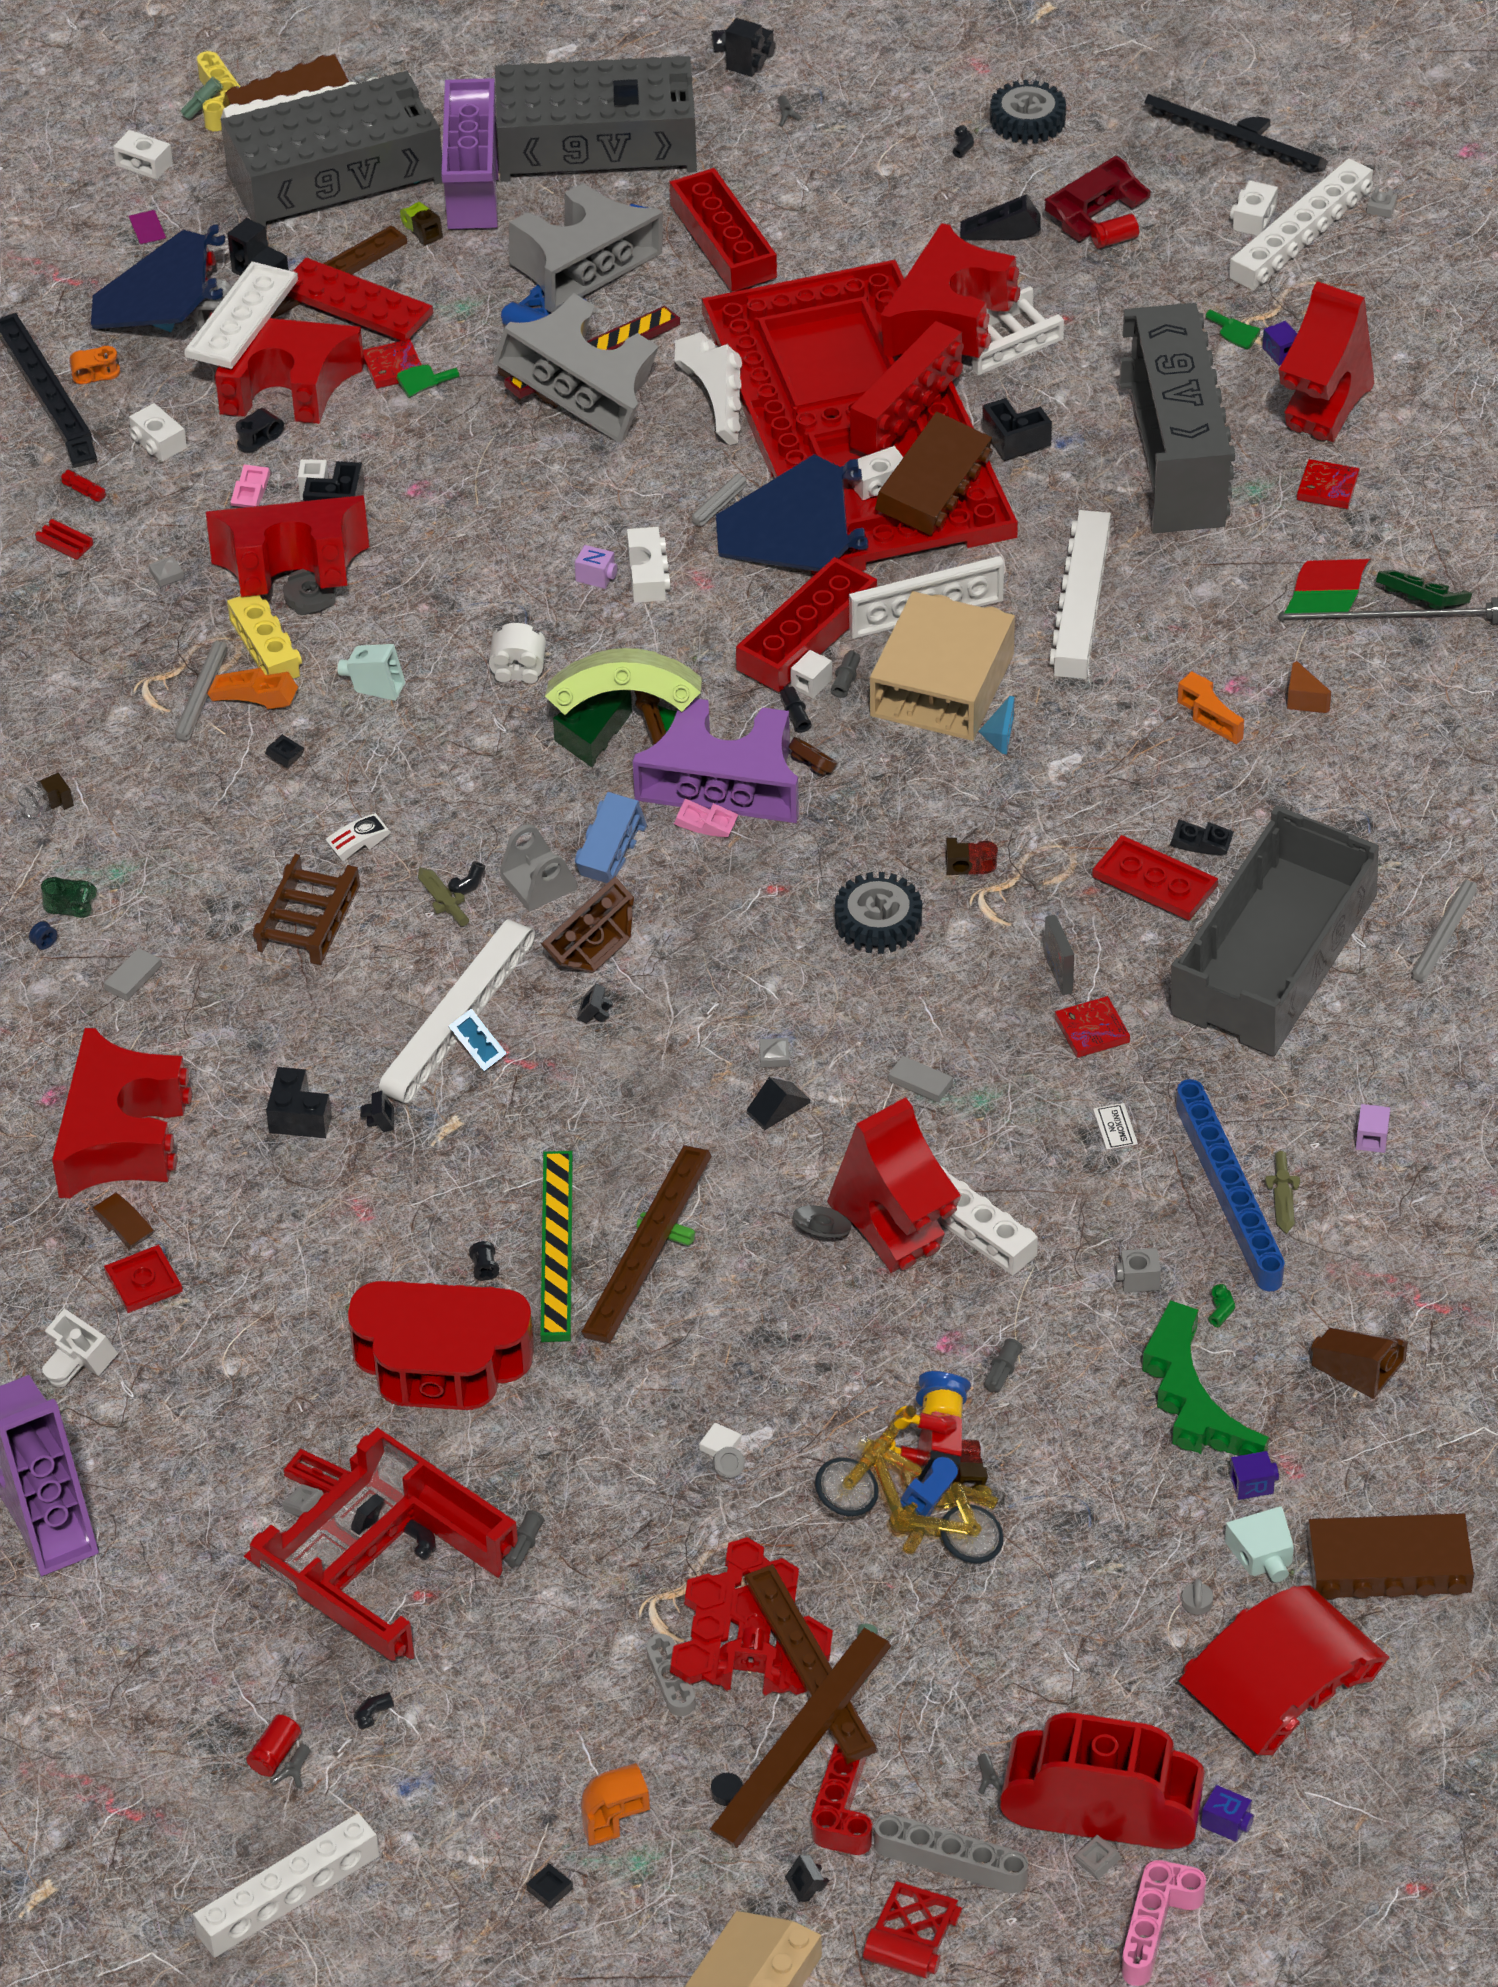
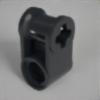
M265 408L257 409L251 415L239 420L235 425L236 432L239 434V440L237 441L238 449L244 453H252L268 442L277 439L283 432L284 421Z

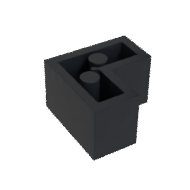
M736 17L725 31L726 70L753 77L758 69L763 67L766 59L772 56L775 51L776 43L774 42L773 31L762 28L760 24Z
M245 218L227 233L231 270L233 273L241 276L251 262L289 271L287 255L268 247L266 227L262 224Z
M1007 398L983 405L982 429L986 435L992 437L991 442L1004 460L1051 446L1052 421L1041 406L1016 413Z
M336 461L332 479L306 478L303 501L363 495L364 476L362 462Z
M277 1067L266 1108L269 1133L326 1139L332 1118L329 1094L309 1092L306 1069Z

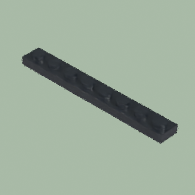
M1147 94L1144 103L1151 106L1150 111L1158 115L1164 116L1165 112L1173 115L1172 119L1183 124L1187 120L1194 122L1193 127L1207 132L1208 128L1216 130L1215 135L1227 140L1230 136L1238 138L1236 142L1249 148L1251 144L1259 146L1258 151L1271 156L1273 152L1281 154L1280 159L1290 163H1294L1295 160L1303 162L1302 167L1312 171H1316V168L1325 170L1328 160L1307 151Z
M17 313L1 317L0 339L64 442L90 436L92 440L90 429Z

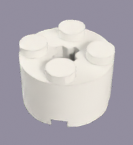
M509 623L503 625L502 630L498 632L496 630L492 636L489 666L495 674V679L503 683L510 680H523L529 684L535 683L543 670L546 647L544 635L541 632L537 634L533 631L532 626L523 623Z

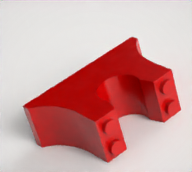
M941 223L881 314L884 355L895 357L903 354L935 321H938L962 332L963 355L979 358L991 342V334L988 333L990 316L987 313V309L991 311H1009L1014 302L1019 300L1021 290L1017 282L1019 268L1016 267V256L974 246L961 239L953 231L951 225Z
M1318 281L1314 285L1301 327L1279 368L1280 384L1290 390H1295L1285 410L1286 426L1293 431L1304 432L1313 435L1318 440H1327L1334 443L1355 404L1366 392L1371 391L1374 386L1365 297Z
M269 318L232 369L218 366L215 380L220 414L245 417L253 406L252 402L256 394L266 388L284 387L292 391L295 422L320 424L326 404L335 389L346 379L363 371L364 356L361 327Z
M364 495L206 511L212 564L227 568L236 575L239 580L241 597L268 594L271 588V578L278 573L289 570L304 569L314 573L315 581L320 588L348 586L346 569L349 562L355 555L370 548Z
M84 1028L52 1158L59 1198L71 1199L82 1190L112 1181H169L170 1172L175 1171L177 1164V1155L172 1153L174 1136L169 1134L166 1121L147 1116L171 1118L184 1115L186 1104L190 1105L192 1089L187 1087L189 1069L184 1068L183 1056L149 1054L128 1050L105 1039L96 1028Z
M905 1097L856 1124L827 1202L832 1209L844 1215L860 1230L889 1271L893 1273L900 1268L902 1271L910 1268L916 1263V1259L923 1255L930 1257L941 1248L940 1244L945 1233L937 1219L940 1217L946 1219L957 1211L961 1194L934 1157L919 1128L913 1106Z

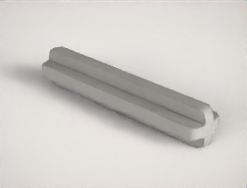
M740 473L733 476L692 514V522L699 527L703 526L747 485V478Z

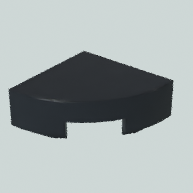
M1249 117L1239 121L1237 126L1262 135L1270 127L1271 119Z

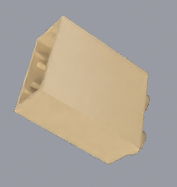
M912 591L870 676V716L974 741L1014 655L1015 615L1004 613L995 607L983 608L953 601L944 595L931 596Z

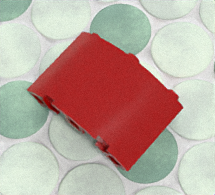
M1292 1586L1287 1590L1268 1597L1251 1609H1243L1236 1616L1235 1621L1225 1628L1197 1658L1191 1659L1184 1667L1185 1673L1179 1682L1257 1755H1274L1286 1738L1300 1724L1297 1718L1306 1709L1311 1707L1313 1710H1316L1324 1702L1332 1698L1336 1693V1688L1343 1684L1350 1688L1357 1684L1373 1682L1390 1657L1312 1586Z

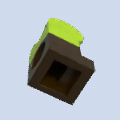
M421 202L414 203L412 206L400 210V217L404 226L418 235L419 242L422 245L426 246L443 238L440 216Z

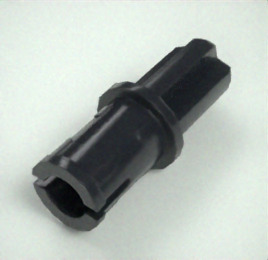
M784 686V689L780 691V696L784 702L785 711H789V717L794 724L795 730L799 733L808 731L812 724L806 714L805 703L800 700L793 686Z

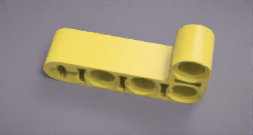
M205 51L197 56L199 79L205 85L211 77H214L223 85V89L213 98L203 103L204 123L208 130L220 131L222 130L221 116L224 108L222 103L225 92L234 86H239V84L215 52Z

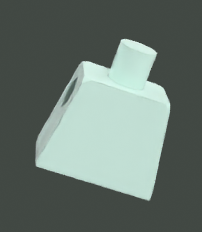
M394 644L357 646L349 660L341 659L338 663V674L340 676H350L354 690L358 693L396 701L405 684Z
M1281 1506L1226 1523L1225 1542L1250 1575L1257 1576L1268 1572L1273 1582H1280L1288 1577L1289 1572L1286 1567L1292 1564L1294 1547Z

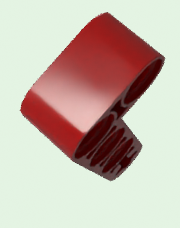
M836 1743L812 1812V1839L817 1846L852 1855H863L872 1847V1822L867 1815L851 1811L850 1808L866 1757L847 1764Z

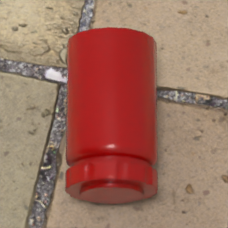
M1127 214L1100 222L1099 224H1092L1090 228L1091 238L1097 249L1137 238L1139 236L1137 219L1133 214Z
M275 1715L252 1751L246 1757V1762L250 1768L262 1776L271 1777L302 1733L299 1725L285 1715Z

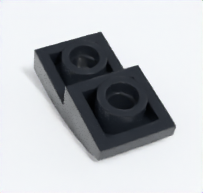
M1179 819L1170 846L1190 852L1224 855L1228 852L1234 831L1210 822L1207 823L1204 829Z

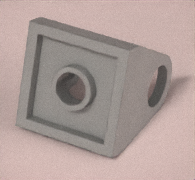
M523 825L511 834L502 861L500 875L501 879L529 912L577 890V881L567 864L559 855H554L534 825ZM532 832L531 839L525 845L516 846V842L521 835Z

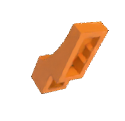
M260 667L216 675L207 694L212 701L240 700L265 705L267 709L284 708L290 706L298 686L289 672L265 675Z
M1191 671L1178 683L1177 702L1193 711V721L1236 745L1243 739L1245 719L1235 714L1218 699L1213 692V682Z

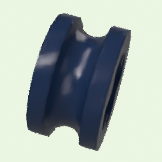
M41 921L32 927L29 932V940L39 949L45 950L54 944L58 934L49 923Z

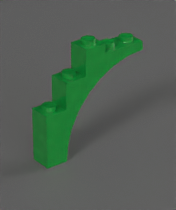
M1170 1300L1143 1352L1142 1371L1154 1377L1163 1378L1158 1389L1157 1408L1179 1415L1173 1426L1172 1444L1199 1454L1202 1453L1205 1445L1217 1451H1224L1236 1456L1268 1452L1269 1437L1247 1428L1230 1417L1211 1399L1200 1383L1193 1366L1191 1345L1198 1326L1199 1310Z

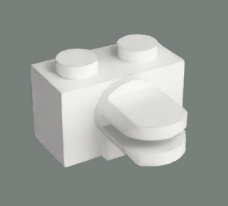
M64 1308L45 1330L58 1350L45 1363L42 1370L53 1386L65 1387L82 1366L99 1376L118 1353L105 1335Z

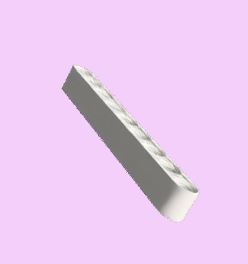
M509 919L500 926L384 1073L379 1084V1091L382 1090L386 1096L405 1104L413 1099L459 1040L448 1026L470 1009L478 1016L531 948L535 938L534 929Z

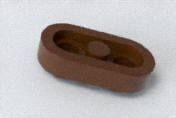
M793 737L788 746L792 750L791 755L803 762L806 760L811 762V768L822 775H825L826 772L833 773L838 764L833 758L800 738Z

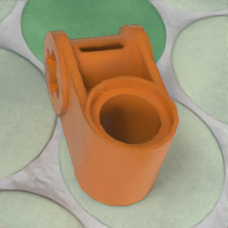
M102 346L72 353L69 362L73 381L78 384H88L90 382L112 380L118 377L121 370L119 364L116 363V349L112 346Z

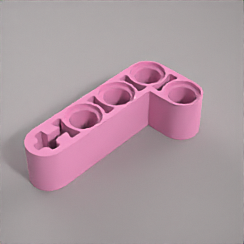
M1155 1860L1146 1865L1123 1951L1122 1977L1128 1984L1142 1986L1149 1982L1169 1906L1185 1910H1195L1203 1905L1206 1877L1200 1869L1162 1860ZM1145 1935L1148 1936V1938H1142L1139 1936ZM1137 1957L1142 1958L1139 1964H1136Z

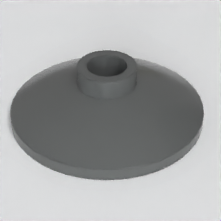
M807 1205L797 1208L793 1213L795 1224L810 1233L813 1238L819 1240L827 1239V1237H842L851 1230L852 1224L850 1220L831 1208Z

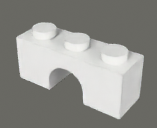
M659 527L627 529L634 603L666 601L665 590L670 589L669 573L664 574V571H668L667 555H662V553H666L665 537H660Z

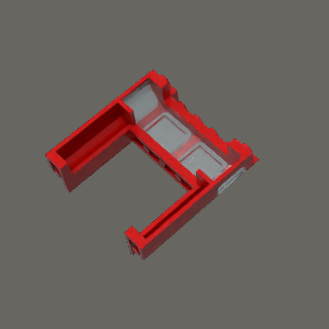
M377 1427L369 1435L362 1437L356 1446L357 1452L350 1458V1473H346L330 1492L324 1493L318 1503L308 1512L302 1513L297 1522L287 1531L280 1534V1530L270 1525L263 1532L256 1534L249 1544L250 1550L243 1557L389 1660L394 1661L396 1660L395 1657L398 1656L415 1659L410 1621L400 1616L390 1625L341 1590L404 1533V1528L411 1519L432 1531L440 1539L499 1578L503 1571V1557L510 1552L512 1547H515L518 1541L517 1525L515 1520ZM377 1493L385 1499L378 1516V1521L358 1535L351 1530L355 1513L363 1503Z

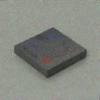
M1046 916L1044 956L1062 995L1071 994L1073 991L1074 952L1057 916Z

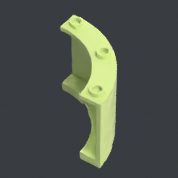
M633 648L610 649L593 653L562 669L548 681L545 697L566 715L573 707L594 695L613 690H636L658 696L682 712L701 693L702 678L681 662L657 654L654 651Z

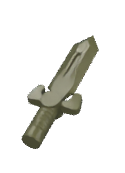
M419 867L418 879L436 900L433 902L435 913L446 911L454 917L460 926H466L469 923V918L458 906L465 901L464 895L454 892V897H452V893L433 870Z
M1278 1151L1275 1153L1276 1175L1266 1176L1265 1183L1268 1189H1273L1274 1183L1277 1185L1274 1188L1276 1223L1287 1234L1295 1224L1293 1190L1289 1187L1288 1183L1293 1185L1294 1190H1297L1300 1185V1177L1290 1176L1287 1167V1154L1284 1151Z

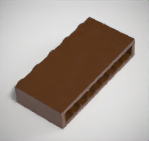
M335 54L329 56L321 55L312 62L306 64L299 63L290 70L284 72L279 70L270 77L254 79L248 85L242 87L234 86L225 92L222 104L226 108L232 104H249L258 99L263 101L271 100L279 95L287 97L296 95L301 91H318L327 86L333 88L340 87L348 83L349 80Z
M936 411L879 490L875 510L931 536L937 527L942 528L948 511H954L960 494L963 496L966 494L970 486V480H975L978 477L982 463L989 461L993 449L990 448L992 437Z
M1465 1513L1308 1520L1307 1543L1313 1588L1325 1599L1368 1598L1375 1596L1399 1597L1402 1595L1430 1596L1432 1594L1461 1595L1463 1593H1472L1474 1570Z

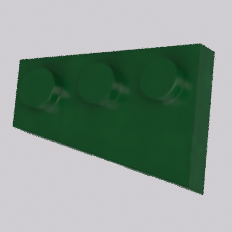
M1396 570L1378 571L1376 582L1385 585L1386 590L1397 593L1400 591L1407 594V598L1415 601L1429 602L1428 606L1435 609H1444L1445 606L1470 603L1472 592L1463 590L1462 592L1453 593L1448 591V585L1441 583H1426L1425 585L1423 578Z

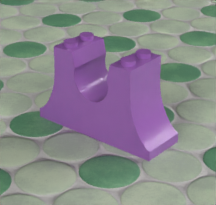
M495 79L445 80L442 183L445 191L448 229L497 228L496 180H499Z
M695 698L682 712L677 709L671 727L655 745L635 754L633 759L635 800L681 807L686 798L708 809H711L714 803L741 816L797 823L799 817L798 776L786 764L790 752L788 747L790 744L789 711L762 707L754 718V727L748 735L737 740H721L710 735L709 701Z
M30 1375L1 1385L0 1498L19 1528L40 1576H44L96 1555L99 1551L58 1404L54 1399L47 1401Z

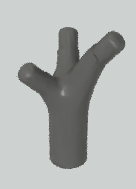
M784 95L780 96L778 103L782 114L779 126H784L788 116L800 120L801 116L792 109L787 97Z
M299 1745L289 1762L284 1764L285 1767L270 1780L271 1785L274 1786L287 1776H292L296 1787H302L300 1778L301 1767L311 1751L307 1745Z
M988 1753L980 1754L977 1759L983 1778L978 1792L984 1794L988 1785L992 1784L1002 1793L1003 1783L994 1769L990 1755Z

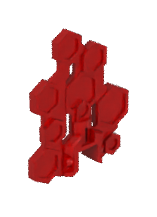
M748 1537L729 1542L725 1566L728 1567L727 1572L714 1576L707 1573L687 1579L684 1605L696 1611L695 1616H693L691 1629L692 1640L673 1646L670 1672L688 1684L706 1680L711 1684L721 1685L726 1691L731 1690L733 1669L765 1673L762 1692L765 1696L771 1692L784 1693L791 1691L795 1695L805 1693L804 1686L778 1640L776 1647L769 1643L772 1629L747 1585L735 1589L736 1586L741 1585L742 1576L773 1564L795 1602L799 1568L783 1558L769 1561L764 1556L765 1547ZM809 1615L803 1617L829 1662L833 1630ZM733 1622L738 1625L737 1639L721 1646V1642L728 1641L730 1623ZM749 1657H753L752 1662H749Z

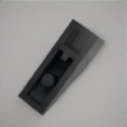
M1025 194L962 220L960 238L964 241L1019 240L1041 231V214L1029 196Z

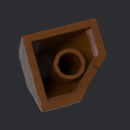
M1329 1328L1322 1337L1318 1336L1311 1346L1310 1351L1313 1353L1312 1366L1374 1399L1406 1361L1408 1341L1403 1338Z

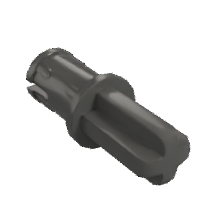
M850 650L845 654L842 664L835 671L836 678L831 687V693L836 697H846L851 682L857 677L856 669L861 657L854 650Z
M1006 1339L999 1355L993 1358L991 1362L992 1368L984 1382V1386L988 1388L989 1392H999L1008 1375L1014 1372V1364L1023 1349L1022 1344L1016 1339Z
M529 1510L526 1512L517 1530L518 1541L515 1547H512L510 1552L504 1556V1561L512 1568L521 1566L529 1548H533L536 1543L535 1536L544 1522V1517L537 1511Z

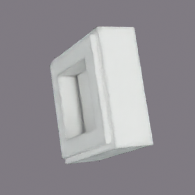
M714 1423L699 1443V1449L714 1457L722 1448H737L741 1442V1434Z

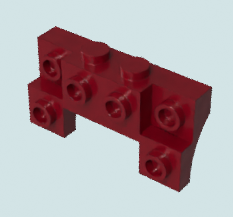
M1115 155L1045 199V211L1061 221L1062 230L1080 242L1091 235V225L1096 224L1090 218L1092 215L1118 199L1134 208L1150 198L1151 190L1135 177L1126 161Z

